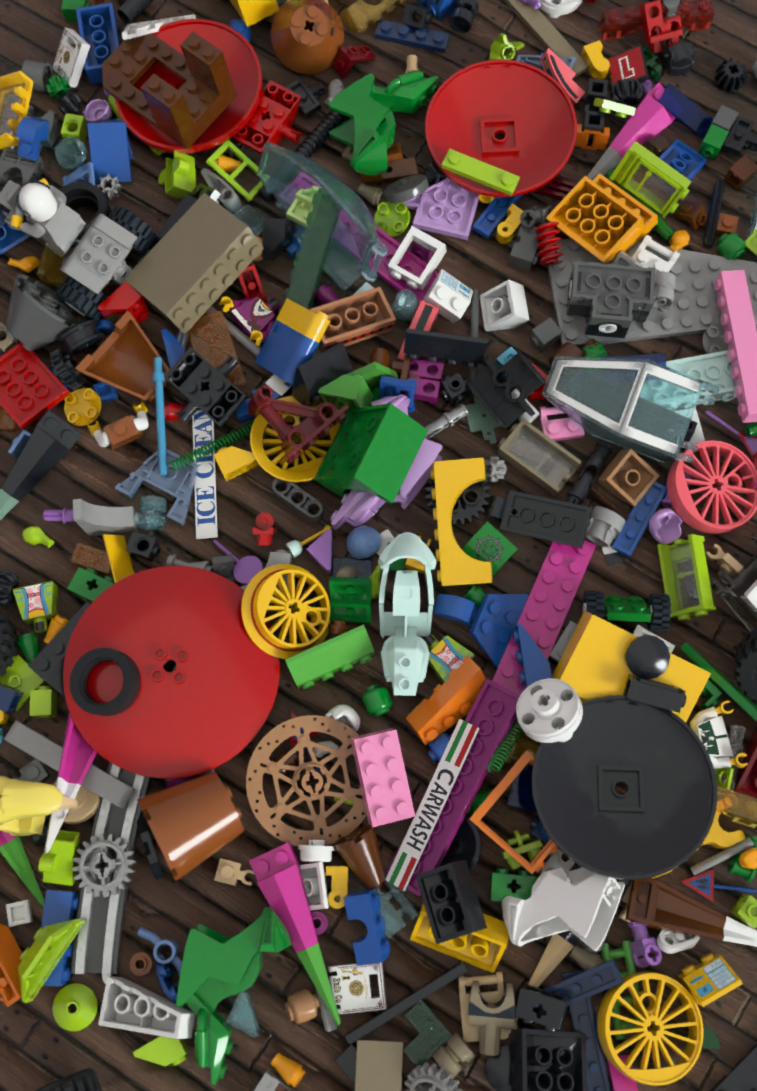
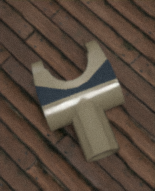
M473 981L468 1004V1026L480 1027L479 1053L488 1056L499 1055L501 1029L514 1030L515 1003L513 984L506 983V992L504 991L503 997L498 1002L490 1003L482 998L479 981Z

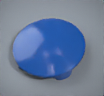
M157 963L156 972L159 985L163 993L176 1004L179 984L174 985L171 977L175 975L169 963L166 965Z

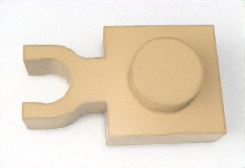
M220 858L214 881L236 886L237 881L241 880L244 884L252 886L253 882L246 880V874H254L253 870L242 871V863Z

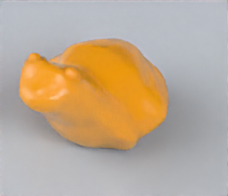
M678 230L674 232L669 239L671 251H678L688 245L690 236L687 231Z
M27 256L21 260L10 258L8 265L30 273L41 265V262L35 256Z
M752 847L740 855L739 864L742 868H757V848Z

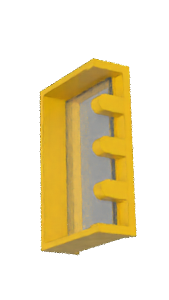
M22 71L0 77V150L4 149V147L18 146L19 138L16 137V131L20 121L27 116L34 82Z

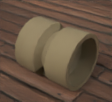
M456 1032L447 1040L446 1047L441 1046L432 1055L440 1067H445L446 1074L453 1073L452 1079L462 1071V1064L468 1065L476 1057L471 1048Z

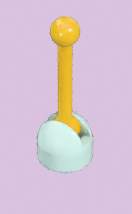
M326 525L323 530L302 542L292 540L286 543L288 552L295 558L302 553L303 545L321 536L325 531L332 530V527Z

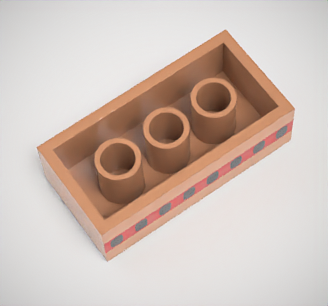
M381 287L309 309L314 313H317L318 310L328 315L327 320L330 321L318 344L321 353L339 343L344 344L346 347L393 331L396 318Z

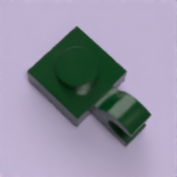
M645 46L643 50L647 69L651 78L656 80L661 76L659 72L663 68L657 63L658 57Z

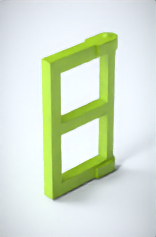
M229 140L224 142L206 161L248 202L256 196L258 189L262 188V185L269 180V177ZM228 148L243 161L230 176L215 163ZM246 166L262 179L250 193L234 180Z

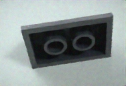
M339 343L296 368L292 396L302 405L309 407L318 406L323 401L318 393L320 388L340 376L354 371L344 344Z
M466 860L452 862L416 875L436 944L487 928Z

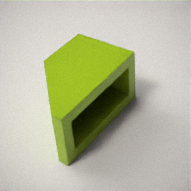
M158 1036L136 1049L133 1054L134 1057L162 1066H167L171 1063L173 1066H176L186 1060L185 1055L190 1049L185 1039Z

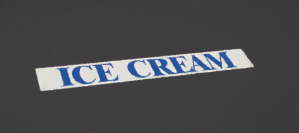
M198 410L192 416L193 452L194 449L197 450L198 447L201 448V446L208 445L209 442L212 443L214 441V421L202 410ZM211 445L213 454L210 453L206 446L209 456L204 448L203 451L206 457L203 456L200 450L202 459H200L197 452L198 461L193 455L195 464L198 466L194 482L196 539L218 537L215 452Z

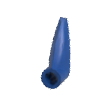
M161 329L171 369L183 356L185 350L167 329Z

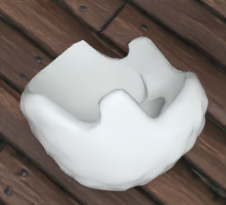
M337 705L325 715L326 717L341 721L355 732L359 729L360 717L348 705Z

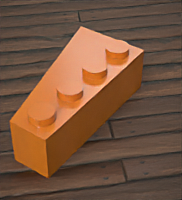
M468 655L462 660L464 663L457 670L454 668L448 674L450 677L442 686L438 684L433 689V695L429 699L425 698L406 717L412 730L424 745H427L452 727L459 719L468 715L486 681L481 668Z

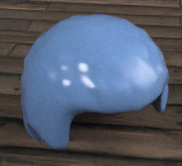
M367 525L356 527L346 538L347 551L356 559L373 556L378 552L381 545L379 532Z

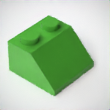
M344 374L318 391L325 403H332L338 410L347 404L349 408L345 411L346 413L350 409L369 407L374 397L364 378L358 374Z

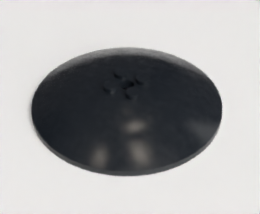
M622 695L599 697L583 702V716L572 737L566 742H541L535 756L532 770V795L543 828L554 844L568 858L583 868L605 877L622 880H640L652 878L676 868L692 856L701 846L708 835L716 813V775L706 748L689 725L670 710L627 699V696ZM617 783L624 784L627 788V793L624 795L618 794L615 791V785Z

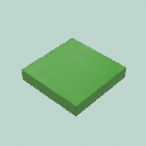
M372 362L346 374L362 376L370 390L373 387L377 388L380 386L382 376L398 378L396 371L377 362Z

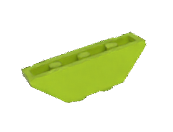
M85 918L48 925L44 928L41 927L36 932L33 938L35 942L31 948H26L20 956L22 961L18 966L21 997L25 1004L34 1000L86 922Z

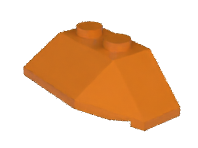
M0 924V1001H3L4 1005L9 1007L22 998L18 975V966L22 961L20 960L22 951L9 927Z

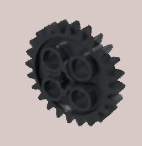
M435 479L427 480V484L431 486L425 488V492L430 493L425 496V500H431L427 507L436 508V500L432 499V488L435 487ZM488 479L472 484L461 493V500L466 509L462 508L458 497L456 501L458 508L452 512L453 526L456 525L457 521H460L461 526H463L464 520L471 524V517L478 520V512L485 513L482 506L488 507L489 503L484 499H490L491 497L490 494L485 493L490 490V486H484ZM468 494H473L477 500L470 503L465 497Z

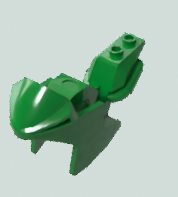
M416 70L397 76L385 88L375 86V76L369 73L348 86L329 103L331 110L350 117L349 120L331 130L329 136L353 147V154L349 164L354 171L368 176H377L381 172L387 171V149L394 143L395 137L393 112L414 113L420 107H423L439 88V77L437 75L425 79L423 72Z
M265 907L262 915L256 921L232 937H227L204 924H199L197 929L192 928L189 932L181 967L176 1007L186 1004L197 1015V1028L195 1030L196 1062L200 1067L211 1068V1084L213 1085L217 1084L219 1078H224L227 1064L224 1063L226 1054L230 1055L234 1040L230 1039L232 1034L231 1026L216 1010L218 1003L231 995L234 996L253 986L263 966L262 952H280L292 945L288 930L273 908Z

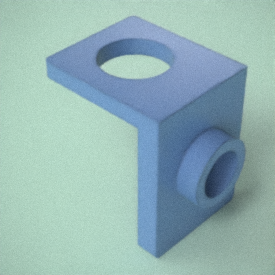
M25 430L13 440L12 447L8 451L16 460L30 436V433Z

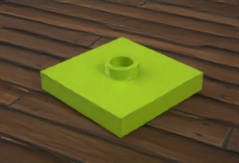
M19 654L16 657L13 656L12 660L14 663L12 667L8 666L5 671L7 673L3 677L0 675V683L23 692L15 712H18L30 700V690H37L38 686H43L46 682L28 666L29 664Z

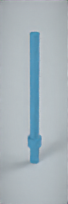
M156 357L154 358V373L152 376L153 383H155L159 476H166L167 459L163 394L165 373L162 372V358Z

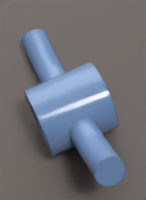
M140 927L137 935L151 941L155 945L153 950L155 960L162 964L171 962L180 977L183 961L178 957L180 950L178 943L169 938L162 940L156 933ZM168 944L172 948L170 958H165L161 954L162 946Z

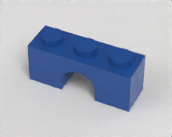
M375 888L350 892L344 897L348 920H361L367 927V936H360L353 942L357 966L382 963L390 954V944L385 937L386 925L380 913V897L376 894Z

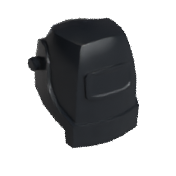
M682 42L668 48H663L659 55L671 76H679L690 71L693 66V59L695 58L694 53L697 49L693 48V43Z

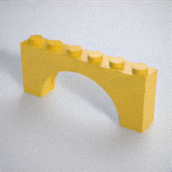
M484 458L434 461V467H430L431 479H435V487L432 488V499L436 500V508H433V518L438 523V528L434 529L435 541H439V549H436V561H440L441 570H437L438 582H441L442 586L493 583L492 563L479 561L468 556L458 545L452 530V512L460 494L472 484L486 480Z

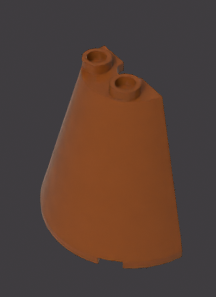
M127 311L114 325V331L92 356L87 354L75 370L144 401L152 402L156 398L155 383H153L152 376L154 373V358H161V356L132 314ZM162 359V372L166 375L170 369ZM166 378L165 382L163 383V388H165L166 385L169 383V381Z

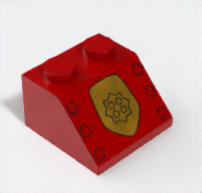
M127 281L97 307L103 319L110 320L115 324L127 311L132 314L138 324L144 322L150 314L143 296Z

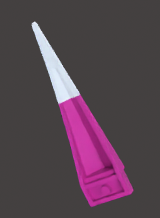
M70 712L56 788L63 795L74 799L97 752L83 738ZM69 809L51 813L45 854L50 850Z

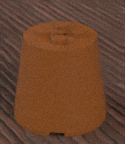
M216 772L137 799L175 881L181 879L244 832L240 820L242 814L238 806L234 802L232 803L230 799L233 795L228 785L222 783Z

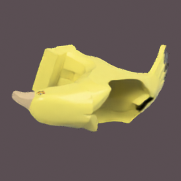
M0 776V831L9 833L11 836L42 835L46 815L63 809L77 808L78 806L77 800L63 795L54 785Z

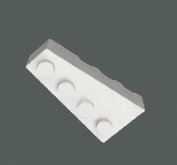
M107 976L98 1025L174 1039L192 1038L195 1020L194 1012L182 1006L176 1007V1004L124 977Z

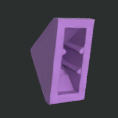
M332 530L325 531L306 549L308 555L327 574H332Z

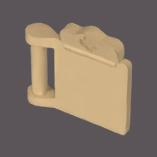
M502 971L496 972V975L464 977V975L458 977L464 1042H475L480 1039V1027L468 1026L470 993H466L465 987L472 986L473 981H479V985L497 984V991L480 992V994L487 1002H498L504 994ZM515 1016L514 1029H518L517 1021L519 1017ZM501 1029L500 1039H507L508 1033H511V1030Z

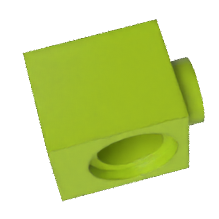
M65 114L61 129V135L65 143L70 146H84L88 132L84 116Z
M742 894L730 912L746 926L756 928L757 900L751 895Z

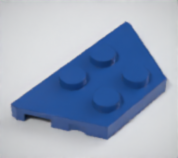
M485 594L469 633L479 643L482 652L488 655L492 661L491 665L495 668H498L513 630H515L528 600V594Z

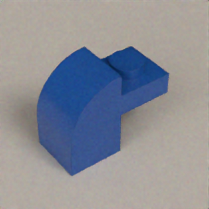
M25 116L20 121L16 131V137L19 138L17 156L34 161L38 160L40 141L47 140L49 120L35 116Z
M439 594L433 614L446 621L459 622L471 628L479 607L475 606L474 602L462 597Z

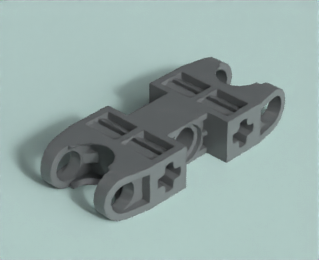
M29 105L27 116H34L32 105ZM49 110L48 113L40 117L49 120L47 140L40 141L39 154L42 146L51 148L56 137L58 114L54 110ZM14 146V149L4 147L0 158V185H4L16 177H23L22 187L28 183L38 182L45 166L41 156L39 155L38 160L34 161L17 156L18 146Z

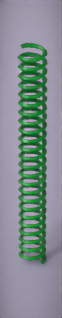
M251 422V424H247V426L244 425V427H240V429H237V431L234 430L233 433L230 432V434H226V436L223 435L222 438L219 437V440L216 439L215 441H212V443L209 442L208 445L205 444V446H201V448L198 447L197 450L194 449V452L191 451L190 453H187V455H183V457L180 456L179 458H176V461H169L168 464H171L174 470L177 471L175 464L177 465L178 469H180L178 461L180 462L183 468L184 465L182 463V460L184 461L186 466L188 465L185 460V457L188 460L189 464H191L189 456L195 463L192 453L197 461L199 459L196 455V452L198 453L200 459H202L199 450L202 452L203 456L206 457L203 448L209 456V452L207 451L206 446L210 450V453L213 454L210 445L213 447L214 452H216L214 444L216 445L218 450L220 449L217 444V441L219 442L221 448H223L221 440L223 441L225 447H227L224 438L227 440L228 444L231 445L230 441L228 440V436L231 439V442L234 444V440L232 439L231 434L233 435L236 442L238 440L235 436V433L237 434L239 440H241L238 431L241 433L242 438H245L242 429L245 435L248 437V433L245 427L247 428L250 434L251 431L249 429V426L252 428L253 422Z
M517 717L506 738L499 745V748H497L493 758H491L487 765L490 773L489 766L494 771H500V768H502L510 754L509 752L512 751L511 749L515 742H517V739H519L523 732V729L519 727L520 724Z

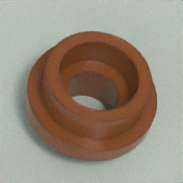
M333 620V623L329 624L330 633L333 634L346 633L350 627L346 625V621Z
M145 952L136 953L130 960V970L137 976L146 975L152 968V958ZM138 960H142L144 962L143 968H138Z

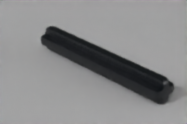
M718 179L714 184L702 243L704 248L711 249L714 245L726 184L724 180Z

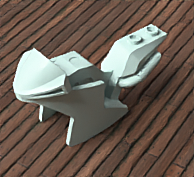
M404 532L399 534L384 549L378 560L379 567L383 569L379 594L380 636L383 639L384 636H390L383 644L381 658L386 682H392L394 695L416 696L418 682H423L426 677L430 655L426 641L419 636H426L427 638L431 633L434 605L431 570L435 568L437 563L431 550L417 535L411 532ZM402 558H412L424 564L428 613H420V585L417 570H397L393 591V612H384L387 577L392 562Z

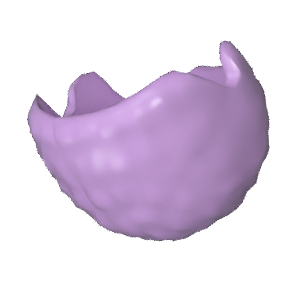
M660 509L649 520L650 533L657 542L665 545L670 544L682 534L680 526L682 520L672 509Z

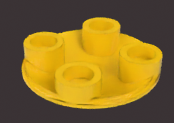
M79 388L64 399V414L67 420L76 426L91 424L101 412V399L91 388Z

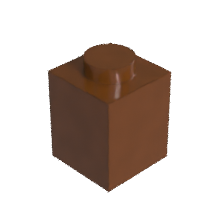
M744 155L729 169L724 180L739 191L754 177L757 172V165L753 160Z

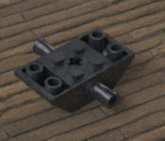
M190 347L164 376L189 401L177 416L185 423H188L198 410H202L216 424L222 427L247 398L227 377L239 362L229 355L219 368H214Z

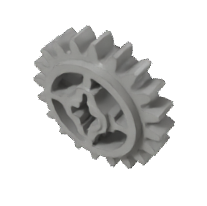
M100 834L98 841L96 836H92V844L84 841L85 850L77 849L81 857L73 858V861L79 863V865L73 867L72 870L79 871L74 880L82 879L79 888L87 886L86 894H90L94 890V897H99L102 891L104 897H109V891L116 895L118 894L117 887L122 890L126 888L123 881H132L128 873L136 871L130 868V865L136 863V860H130L129 857L134 854V851H126L130 844L125 843L121 845L122 837H118L114 841V834H109L107 839L105 834ZM108 847L114 849L120 859H114L111 853L108 852ZM99 849L95 860L88 863L94 851ZM108 862V867L105 869L100 867L102 863ZM120 868L118 876L110 882L113 871ZM89 871H93L98 875L101 884L92 879Z
M427 1062L422 1066L420 1064L417 1065L409 1073L408 1079L404 1083L407 1086L404 1091L464 1090L457 1088L459 1080L453 1081L452 1072L446 1074L444 1066L438 1070L436 1063H433L431 1066Z

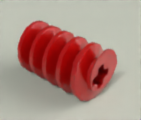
M559 222L544 223L535 229V233L538 234L536 241L540 242L537 244V249L541 250L538 252V256L542 258L539 260L540 265L552 266L564 262L558 260L559 257L563 256V253L557 252V250L562 248V245H556V242L561 240L560 237H555L556 234L560 233V230L554 229L555 226L559 225Z

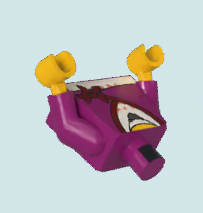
M224 296L219 305H224V312H228L231 309L233 320L250 338L249 340L255 342L256 346H259L261 342L266 340L276 320L274 312L280 308L279 303L274 298L265 304L260 297L232 300Z

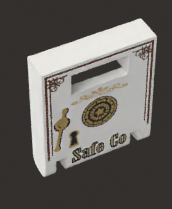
M65 28L54 61L53 70L61 78L65 77L68 84L75 88L78 85L90 45L74 30Z
M357 963L328 967L329 972L337 971V975L329 976L335 1003L340 1005V1008H337L339 1014L387 1009L382 963L357 966ZM370 974L378 975L380 996H371Z

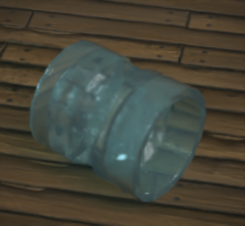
M160 496L141 497L139 509L142 513L139 514L138 526L146 530L164 529L166 516L163 513L166 512L167 500Z

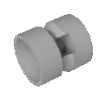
M664 271L655 273L654 308H669L674 304V290L676 286V276L674 274Z

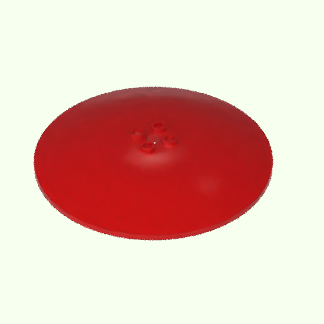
M164 566L132 574L106 589L92 602L79 619L70 637L64 659L63 686L66 703L77 729L97 753L117 767L137 775L157 779H177L213 770L238 755L252 742L267 721L273 708L280 679L279 658L271 656L258 648L248 636L241 616V602L244 593L242 588L227 578L204 569L188 566ZM269 621L265 622V625L269 630L271 628V625ZM110 648L128 655L138 667L140 673L138 695L134 702L119 714L101 716L88 713L81 709L72 697L70 676L73 667L84 654L93 649ZM104 661L97 664L91 670L87 679V689L94 701L100 704L107 703L119 695L124 682L121 668L113 661ZM168 661L176 663V669L173 672H166L164 670V665Z

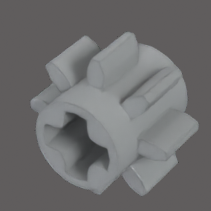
M107 174V177H100L101 183L97 187L103 191L105 196L107 195L110 200H112V197H119L118 192L122 189V186L117 184L119 182L118 178H111L109 174Z
M490 457V460H484L486 478H489L490 482H498V479H504L507 471L504 460H499V457Z

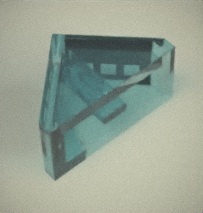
M246 989L239 993L225 1023L255 1038L260 1035L261 1031L249 991Z

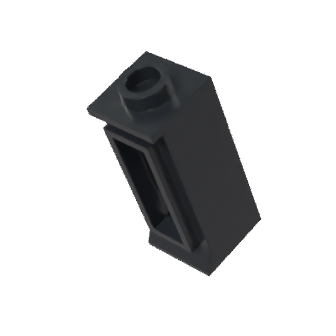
M628 674L623 696H627V699L678 713L685 706L687 698L685 695L686 691L679 687L676 688L640 677L635 678Z

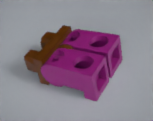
M404 358V362L393 361L392 370L396 371L397 375H401L400 379L407 380L413 378L417 381L414 400L426 401L431 405L437 406L444 363L410 360V358ZM401 390V394L406 395V391Z

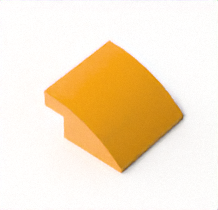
M599 173L593 181L584 176L546 217V220L548 222H559V225L555 226L557 229L604 264L615 259L620 251L626 252L639 242L658 223V215Z

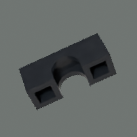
M589 78L585 95L582 131L585 129L603 132L605 113L600 112V107L593 106L595 98L606 100L608 80ZM594 134L589 135L588 141L593 142Z

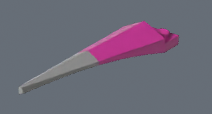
M660 82L643 97L636 107L634 116L631 115L615 139L587 175L589 179L593 181L599 173L603 176L606 175L610 169L615 168L635 141L642 145L645 140L657 135L670 125L683 111Z

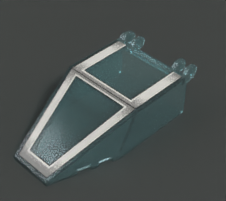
M555 356L541 395L559 410L565 412L575 423L577 422L590 435L621 447L632 449L637 453L664 463L674 459L693 463V457L679 453L681 447L690 451H697L698 446L683 440L697 402L700 401L714 405V399L700 395L702 389L717 394L719 388L710 382L700 380L648 359Z

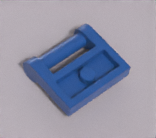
M382 376L379 399L401 395V390H405L407 398L410 399L408 413H413L415 410L414 391L417 388V381L413 378L402 380Z

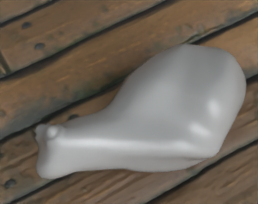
M335 79L330 82L328 87L329 96L324 101L328 106L344 90L341 80Z

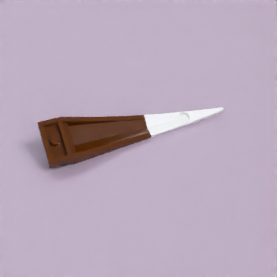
M656 879L632 880L626 920L650 928L757 947L756 930L699 903Z

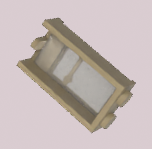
M522 419L519 424L516 422L509 431L511 434L508 438L503 437L499 442L497 455L504 458L546 489L553 497H556L579 468L582 461L525 419Z

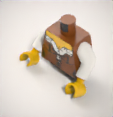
M143 401L137 406L135 404L132 406L137 417L132 415L126 416L104 426L103 432L99 421H95L96 424L91 426L88 424L91 436H94L101 447L109 446L111 451L146 436L144 430L149 426L147 418L148 409Z

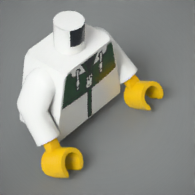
M730 701L721 702L717 708L713 706L699 711L690 721V728L702 741L714 769L730 768L731 765L744 768L748 765V763L741 764L738 761L739 757L747 756L745 753H739L735 758L730 759L733 753L723 717L718 716L720 713L730 714L733 712L734 709L725 711L723 705Z

